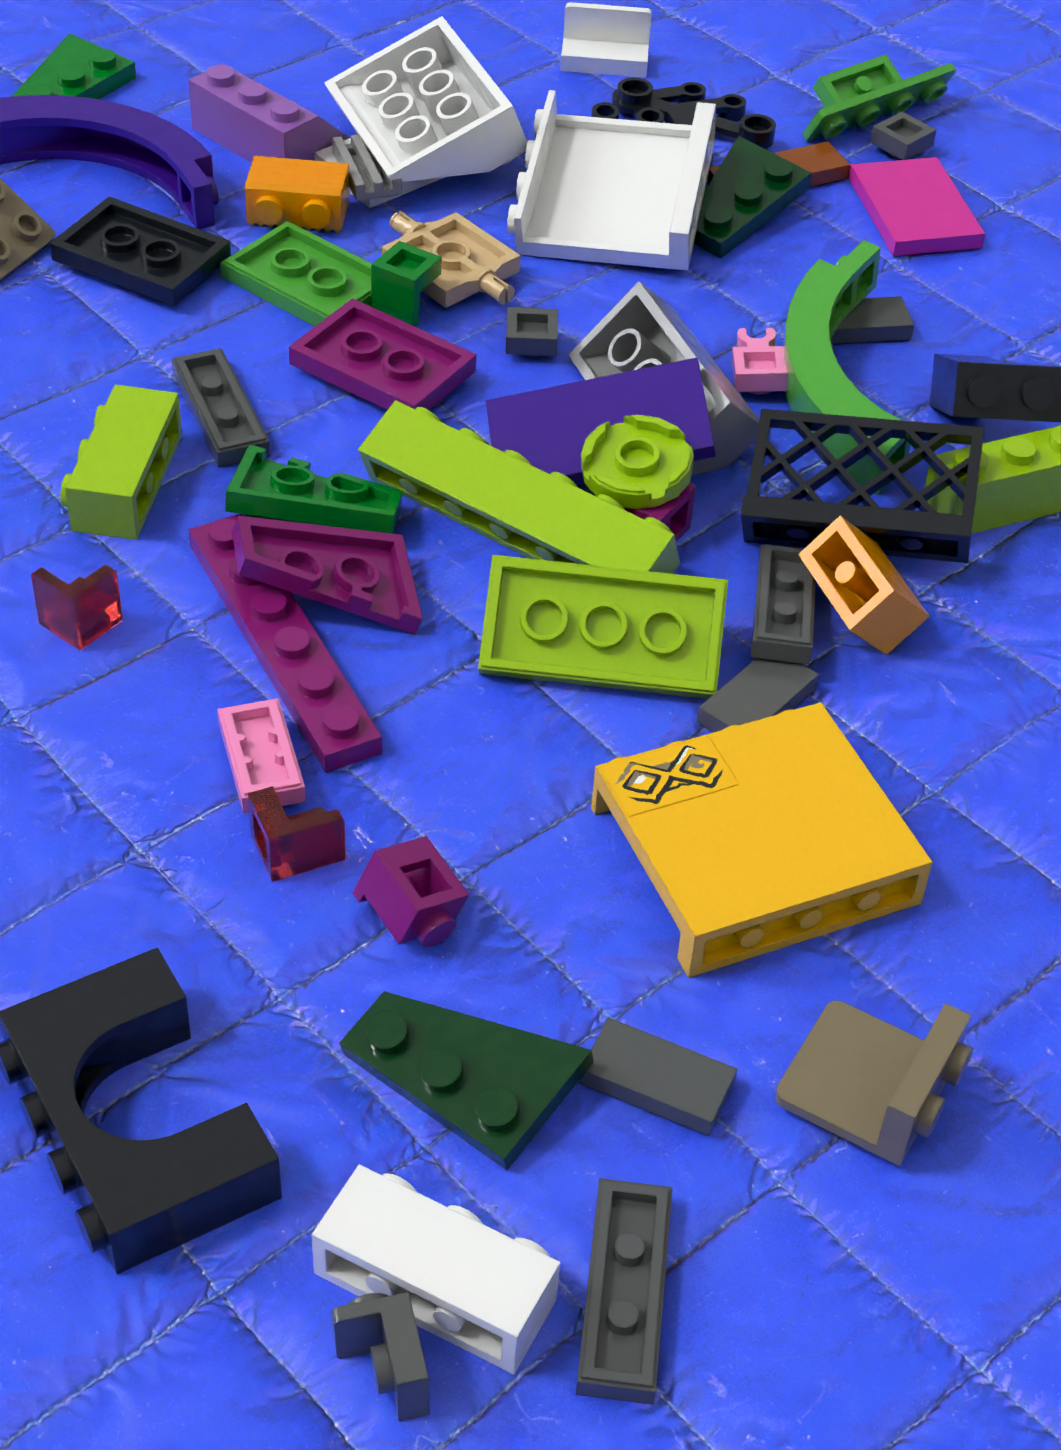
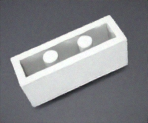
M360 1164L312 1233L314 1274L357 1296L369 1293H383L391 1296L409 1292L418 1327L513 1375L516 1373L557 1301L561 1262L551 1258L540 1245L525 1238L512 1239L483 1225L476 1215L463 1207L456 1205L446 1207L417 1193L414 1187L403 1178L388 1173L380 1175Z

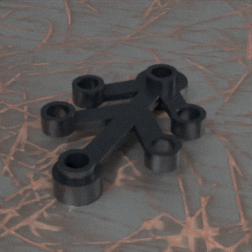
M641 78L621 80L618 83L617 89L612 94V104L617 106L623 115L637 120L639 110L652 107L662 111L664 117L668 118L671 124L692 125L697 102L716 104V114L719 117H715V133L735 139L740 136L766 150L774 143L775 121L762 114L745 116L746 99L740 95L727 94L721 98L705 100L706 88L702 84L687 82L681 86L653 89L649 81Z

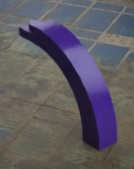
M26 95L0 98V165L27 160L71 159L122 168L138 174L164 189L180 205L195 228L202 229L215 225L213 205L218 204L219 195L213 180L212 155L199 141L173 123L134 107L92 98L62 95Z

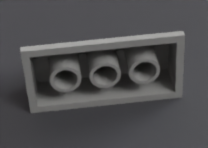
M640 281L568 354L585 380L698 357L716 457L694 461L692 475L728 467L756 440L759 426L758 417L677 311Z

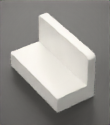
M568 2L565 6L560 71L646 78L652 16L651 9Z

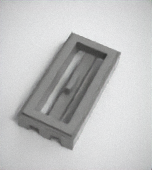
M358 134L350 135V144H345L341 136L332 137L333 154L337 162L349 164V187L356 200L362 201L402 194V178L392 180L391 183L375 160L387 184L384 185L369 154L370 151ZM351 155H357L363 167V172L372 187L365 188V183Z

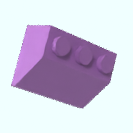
M223 63L211 66L207 71L188 80L192 129L251 163L254 156L315 161L314 152L333 145L332 137L341 136L343 141L349 139L348 136L318 115Z

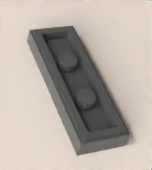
M222 348L171 359L173 375L218 468L240 463L249 444L267 449L266 457L270 456V441Z
M766 544L760 546L751 657L810 665L813 650L816 580L798 555L803 549Z
M599 1178L575 1395L654 1404L673 1187Z

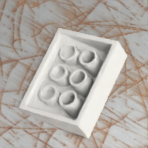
M443 16L324 82L327 90L391 183L392 180L402 178V182L486 173L501 165L510 163L515 157L526 152L527 140L513 105Z

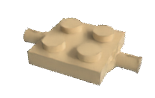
M399 211V214L397 212L393 214L389 223L390 228L400 233L402 237L382 246V255L398 241L442 257L441 275L422 291L445 308L478 292L488 294L501 305H505V301L509 303L515 293L514 287L503 280L520 272L521 255L457 212L440 220L426 223L415 221L406 215L404 211Z

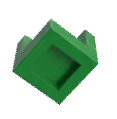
M398 241L371 264L372 307L417 327L419 325L420 293L441 275L442 257Z

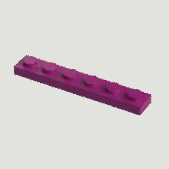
M239 514L188 529L191 549L325 773L382 754L381 734L292 593L239 575L232 530L237 516L243 515Z

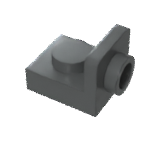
M409 1292L391 1296L383 1293H369L353 1299L347 1305L334 1308L331 1311L337 1358L343 1359L370 1353L378 1395L389 1392L393 1393L398 1421L430 1415L429 1377Z

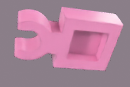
M746 328L738 330L737 347L732 349L734 387L738 392L764 395L772 391H787L788 371L784 360V346H775L776 332L773 328H766V335L763 338L749 337Z

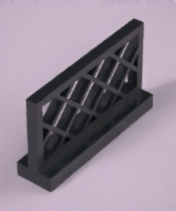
M761 409L747 495H744L741 510L744 542L806 548L839 516H842L877 542L886 556L968 563L984 427ZM771 428L794 429L804 440L781 455L769 442ZM835 433L850 434L859 445L838 460L822 444V442ZM890 438L906 439L915 450L893 465L877 447ZM946 443L971 445L969 457L951 470L934 453ZM813 449L828 467L805 482L790 464ZM868 454L884 472L861 487L846 469ZM768 456L772 462L765 466ZM924 459L940 477L918 492L902 474ZM780 471L796 487V489L783 498L760 496L762 483ZM967 473L965 486L959 478ZM837 476L852 492L851 495L839 503L823 502L814 491ZM893 481L909 498L895 509L879 507L870 496ZM949 486L963 501L962 515L937 513L927 501Z

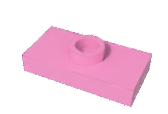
M279 698L217 709L219 727L243 814L306 802L304 781Z

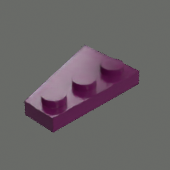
M237 516L232 530V537L239 575L405 632L416 634L423 618L403 535Z

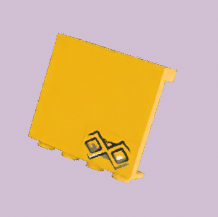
M821 702L795 710H785L777 715L742 725H732L721 731L689 740L675 741L667 746L629 757H618L610 762L595 766L591 809L595 815L611 811L678 926L681 934L677 959L688 978L922 903L933 863Z

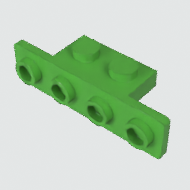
M887 54L821 76L812 88L824 108L816 113L802 135L807 142L820 137L828 140L839 135L848 127L856 124L859 127H865L881 115L890 112L892 115H896L901 111L904 112L917 102L931 103L947 91L948 87L946 84L957 70L952 63L903 80Z

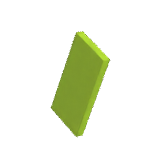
M492 555L478 672L485 675L709 699L717 692L728 580Z

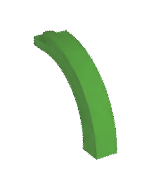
M863 240L849 255H843L836 265L819 259L805 274L796 288L789 305L784 342V360L788 371L787 391H785L791 411L901 420L870 401L853 385L838 364L831 345V339L839 324L876 287L881 247ZM835 433L822 442L837 460L859 445L850 434ZM890 438L877 448L894 465L909 455L910 444L906 439ZM868 454L846 469L862 486L884 472ZM888 483L887 485H885L884 487H882L880 490H878V491L875 492V493L878 494V495H880V494L882 493V491H883L890 483Z

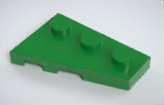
M69 33L12 96L62 95L99 100L136 78L135 62L116 54L110 49H104Z
M249 444L226 490V512L239 513L245 517L274 518L297 523L391 534L394 533L401 512L403 493L401 490L345 473L334 474L325 478L314 474L310 470L311 463L296 458L288 460L287 465L266 459L267 449Z

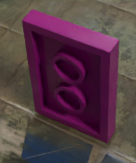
M353 298L289 346V364L386 410L390 408L395 400L413 409L423 407L431 410L476 372L477 354Z

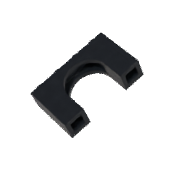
M934 354L930 406L952 417L1061 422V366L1007 362L987 356Z
M158 947L0 1011V1025L4 1041L0 1042L1 1071L9 1085L21 1081L27 1095L20 1098V1104L28 1126L36 1139L47 1134L55 1149L47 1153V1159L55 1181L63 1195L75 1190L83 1206L75 1211V1215L84 1240L92 1253L104 1248L116 1274H120L282 1199L279 1157L247 1102L181 1132L153 1140H130L111 1135L96 1127L83 1114L91 1094L108 1076L125 1066L191 1039L186 996Z

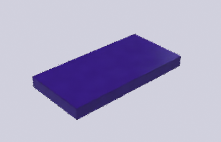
M698 357L486 400L492 447L503 452L505 450H513L525 457L532 466L548 474L559 472L570 478L575 484L585 483L581 470V452L585 439L599 425L610 421V426L624 423V416L644 415L661 418L676 425L685 434V441L692 447L694 461L716 457Z

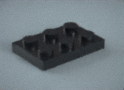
M112 197L106 198L50 242L51 258L53 261L172 306L177 305L220 268V262L231 256L230 240Z

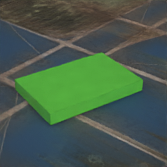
M289 221L284 222L220 262L222 278L313 326H317L352 298L372 307V263Z

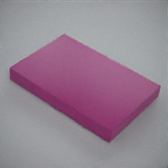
M937 157L850 165L848 179L892 256L982 248L985 232Z

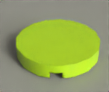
M631 415L624 416V423L610 426V421L601 424L585 439L581 452V470L587 487L596 497L599 494L607 495L620 503L624 508L643 509L657 507L677 498L689 485L693 471L694 453L691 445L689 446L685 441V434L676 425L658 417Z

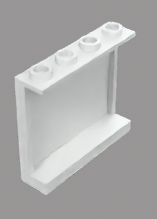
M549 90L544 109H537L535 113V140H528L525 154L527 171L519 172L516 187L518 204H511L508 211L507 231L508 234H515L516 252L519 255L688 271L715 143L716 104L697 102L692 125L557 114L556 91Z

